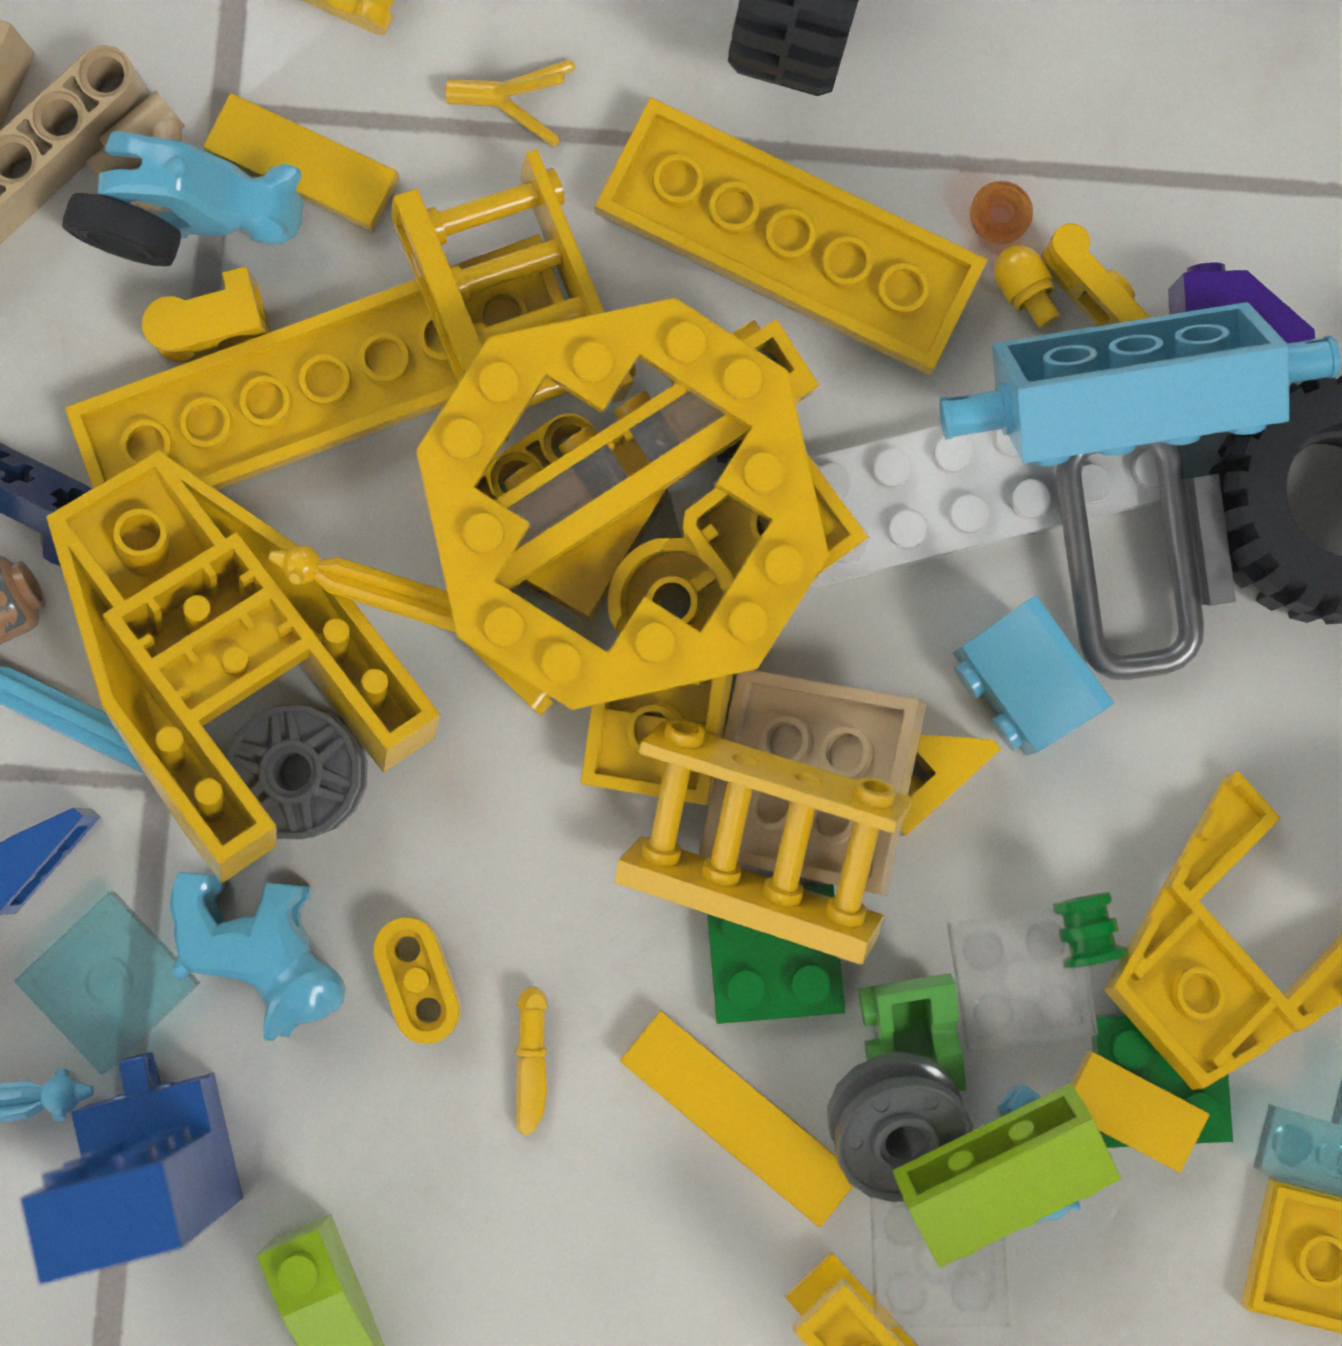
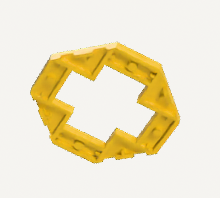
M677 298L490 336L416 449L457 637L571 710L758 669L829 557L788 370ZM639 358L750 430L718 479L715 487L767 519L770 523L700 632L644 596L607 653L496 582L499 574L530 528L531 523L477 490L476 486L546 378L603 414Z

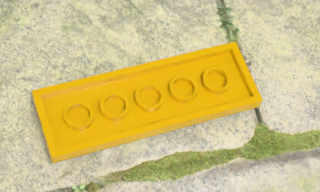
M652 97L649 98L595 204V214L931 376L988 259Z

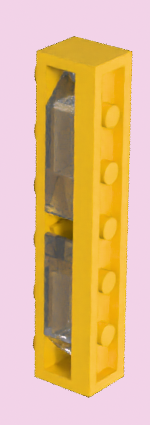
M777 319L763 328H760L757 322L753 320L732 333V335L788 370L796 405L811 396L820 386ZM671 379L670 381L673 386L652 399L646 390L633 396L613 411L618 419L617 422L596 434L592 426L582 429L559 446L564 456L544 469H541L537 461H534L512 474L503 482L508 492L495 499V501L531 523V526L499 574L496 582L511 590L743 440L750 430Z

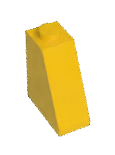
M668 488L522 583L587 622L592 623L608 596L610 582L617 567L632 550L638 547L667 499Z

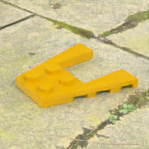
M1238 770L1226 775L1220 782L1127 947L1128 955L1120 959L1103 989L1192 1090L1209 1086L1271 1049L1270 1046L1283 1038L1320 1020L1319 1017L1342 1004V933L1283 994L1200 902L1203 896L1281 819L1276 811Z

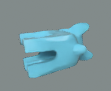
M121 131L110 133L104 152L111 156L141 158L142 164L136 170L117 169L100 172L98 183L99 195L125 203L140 201L170 208L173 212L161 213V218L176 227L181 232V238H187L189 234L227 236L237 230H241L248 234L252 242L275 245L282 244L298 235L299 229L303 224L304 201L302 196L296 191L301 178V170L297 167L282 164L270 168L261 177L251 178L235 164L180 141Z
M178 873L173 883L170 900V911L175 923L174 938L178 953L172 971L174 977L183 979L189 972L239 979L253 985L262 996L266 1007L263 1030L264 1040L274 1041L279 1035L289 1037L298 1025L317 1022L328 1017L331 1012L339 1010L345 997L346 987L338 972L330 965L320 962L310 951L308 935L301 921L300 911L305 902L310 900L312 887L265 882L256 915L226 921L216 901L218 894L224 889L225 882L221 884L215 875Z

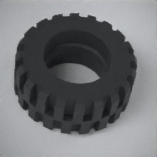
M739 0L732 30V39L729 45L728 63L738 74L814 96L830 93L833 91L858 0Z
M1341 375L1337 379L1326 377L1303 381L1299 385L1295 383L1290 384L1289 421L1266 425L1263 431L1254 434H1229L1218 450V454L1222 458L1221 462L1212 467L1209 475L1219 474L1229 553L1238 567L1232 571L1233 580L1241 589L1251 584L1260 591L1256 596V602L1273 611L1285 607L1288 609L1289 619L1305 623L1323 619L1326 625L1342 624V556L1320 548L1299 528L1288 503L1287 479L1294 457L1304 448L1313 444H1327L1342 448Z

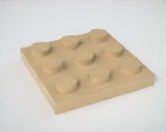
M750 670L737 673L723 739L855 780L861 778L879 779L891 784L897 793L908 796L927 703L915 698ZM718 778L714 780L699 855L705 857L712 856L727 781ZM752 790L737 863L769 871L775 870L790 803L789 800ZM817 809L815 810L800 875L801 878L839 885L854 821ZM902 823L895 834L879 830L865 892L887 896Z

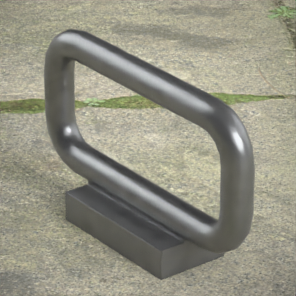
M1156 442L1135 446L1148 450L1154 456L1156 462L1177 613L1178 636L1170 647L1161 650L1117 655L1106 646L1081 476L1085 460L1098 452L1070 456L1066 462L1057 465L1056 483L1079 645L1088 664L1097 673L1113 680H1133L1165 675L1184 668L1196 657L1203 643L1204 618L1202 605L1212 606L1236 602L1219 474L1184 478L1182 458L1177 445Z

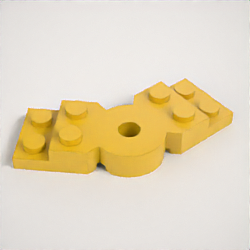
M807 453L829 557L815 577V581L822 573L870 537ZM715 487L685 510L682 528L684 530L683 538L666 537L650 540L632 550L621 561L612 577L608 591V613L614 629L620 635L644 596L662 607L661 598L663 592L670 585L678 583L686 588L691 598L690 609L681 620L700 632L770 521ZM733 674L592 705L580 784L659 797L665 762L639 754L641 741L663 720L667 722L672 720L690 721L702 726L706 734L723 738ZM691 770L684 802L708 805L711 801L714 777Z

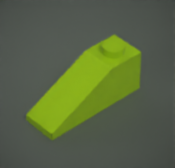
M331 1214L272 1239L256 1255L280 1316L297 1346H384Z

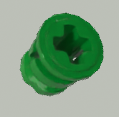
M1110 892L1086 895L1052 904L1054 913L1062 916L1065 926L1059 929L1061 942L1069 943L1071 953L1062 961L1064 968H1078L1101 964L1128 955L1127 947L1116 945L1113 933L1118 932L1119 927L1115 917L1109 918L1107 905L1112 902Z

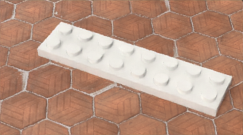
M941 425L811 457L870 538L822 573L810 585L808 590L1063 527L1056 483L1057 465L1039 466L1032 462L1023 464L1009 436L1004 435L1001 429L957 436L945 440ZM1135 447L1129 453L1115 456L1096 453L1085 460L1081 476L1088 520L1161 503L1156 462L1154 456L1148 450ZM718 480L670 492V499L681 538L684 535L682 528L685 510L712 491Z

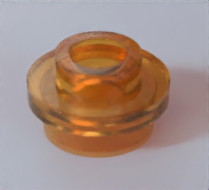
M995 181L985 185L976 193L970 206L972 227L981 238L994 244H1008L1018 240L1027 231L1033 217V206L1028 194L1020 186L1008 181ZM994 206L1005 207L1011 215V220L1007 223L994 221L990 216V209Z

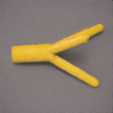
M566 60L505 82L448 79L445 89L446 102L450 105L498 107L546 143L556 146L559 143L558 135L512 102L510 96L562 84L565 80L564 75L574 71L575 63L572 60Z

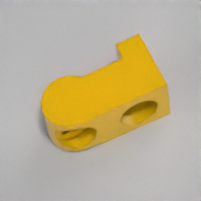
M247 266L222 272L226 288L224 290L187 300L175 296H165L153 301L145 309L142 317V331L147 341L165 358L175 362H189L269 333L270 329L259 285Z

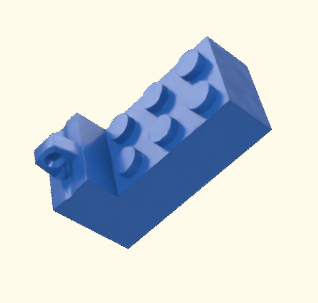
M152 1052L131 1056L119 1062L124 1094L88 1104L81 1109L71 1112L81 1157L63 1163L62 1168L42 1174L43 1186L20 1198L39 1285L182 1249L243 1199L214 1072L174 1083L171 1081L161 1084Z

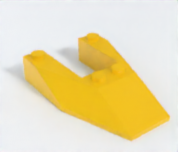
M159 450L46 516L102 708L184 834L221 884L277 846L276 825L203 728L205 724L300 663L383 773L435 738L440 713L355 602L328 593L315 581L303 585L292 584L285 577L282 569L269 561L268 558L271 550H289L298 545Z

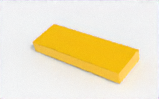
M233 93L229 94L203 145L205 152L235 164L242 171L254 177H261L270 168L282 164L297 167L301 170V178L296 191L302 196L303 200L371 232L374 231L400 180L398 171Z

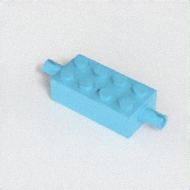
M1248 302L992 343L995 390L951 398L940 397L939 414L945 440L957 436L1001 429L1004 435L1009 436L1023 464L1032 462L1039 466H1054L1066 462L1070 456L1094 452L1109 456L1122 455L1131 452L1138 445L1164 442L1170 445H1186L1198 441L1201 435L1226 431L1240 435L1254 434L1263 431L1266 425L1288 422L1289 383L1326 377L1329 379L1339 376L1341 367L1338 343L1332 335L1287 344Z

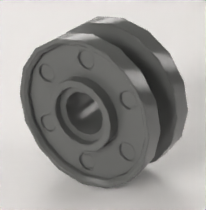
M278 705L255 714L236 732L225 756L275 823L276 839L314 838L337 829L357 810L367 787L368 760L361 743L342 718L318 707ZM296 754L304 756L311 767V777L308 783L299 790L291 788L283 776V768L286 761Z
M908 1052L877 1055L854 1066L836 1084L827 1105L828 1130L835 1145L838 1164L848 1182L868 1197L890 1202L904 1201L892 1170L973 1131V1124L949 1071L929 1057Z

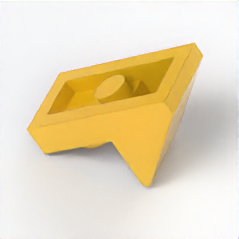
M920 734L915 761L928 776L921 781L915 773L912 774L908 796L913 797L910 810L902 821L899 836H907L1001 750V747L993 739Z

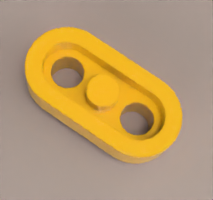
M401 917L388 922L381 928L375 938L373 955L396 1024L401 1033L413 1042L419 1044L437 1043L455 1030L462 1012L461 1001L438 934L429 923L417 917ZM403 937H413L419 943L420 953L413 961L403 959L398 953V944ZM423 998H433L440 1004L441 1014L437 1020L426 1021L420 1016L418 1007Z

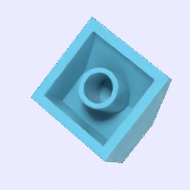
M1037 595L1031 597L953 652L960 663L954 667L955 674L972 697L977 699L983 695L997 714L991 720V723L997 734L1012 751L1020 747L1025 755L1038 753L1114 704Z

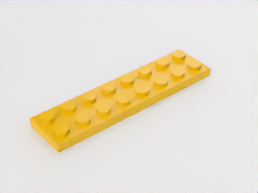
M540 234L460 262L458 265L461 269H465L542 243ZM552 267L470 294L471 301L466 302L465 305L473 325L483 323L486 328L565 300ZM416 279L70 405L65 407V411L93 489L159 450L216 490H220L440 409L445 406L458 383Z

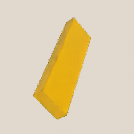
M661 1009L620 1058V1062L819 1228L822 1227L854 1187L848 1182L840 1168L835 1153Z

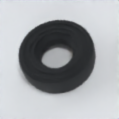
M74 193L68 201L63 216V229L75 238L109 254L141 264L161 267L171 266L180 246L181 232L172 224L148 211L109 197L88 193Z

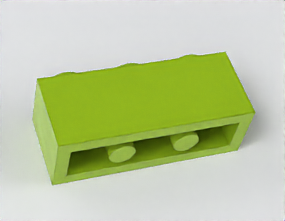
M1072 1083L892 1170L906 1206L939 1269L960 1258L971 1256L979 1249L1019 1229L1030 1227L1040 1219L1081 1199L1092 1197L1101 1189L1122 1180L1093 1117Z

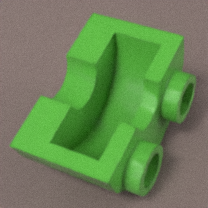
M951 973L858 988V998L864 1026L874 1025L876 1039L864 1041L867 1060L877 1055L900 1052L929 1057L949 1071L959 1091L966 1090L963 1052L957 1030L959 1011L956 983Z

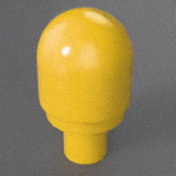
M1014 245L1003 250L997 257L993 269L998 287L1009 305H1014L1018 312L1028 310L1039 330L1049 327L1061 318L1060 313L1049 297L1055 290L1051 273L1040 255L1028 246Z

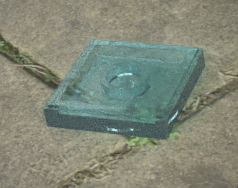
M108 891L14 980L21 990L101 1075L107 1073L200 984L191 972L183 979L174 977L172 971L177 957L115 891Z

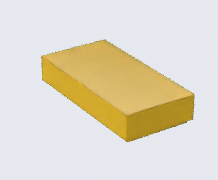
M1087 1050L1071 1081L1093 1117L1098 1130L1181 1173L1210 1115L1209 1113L1090 1050Z

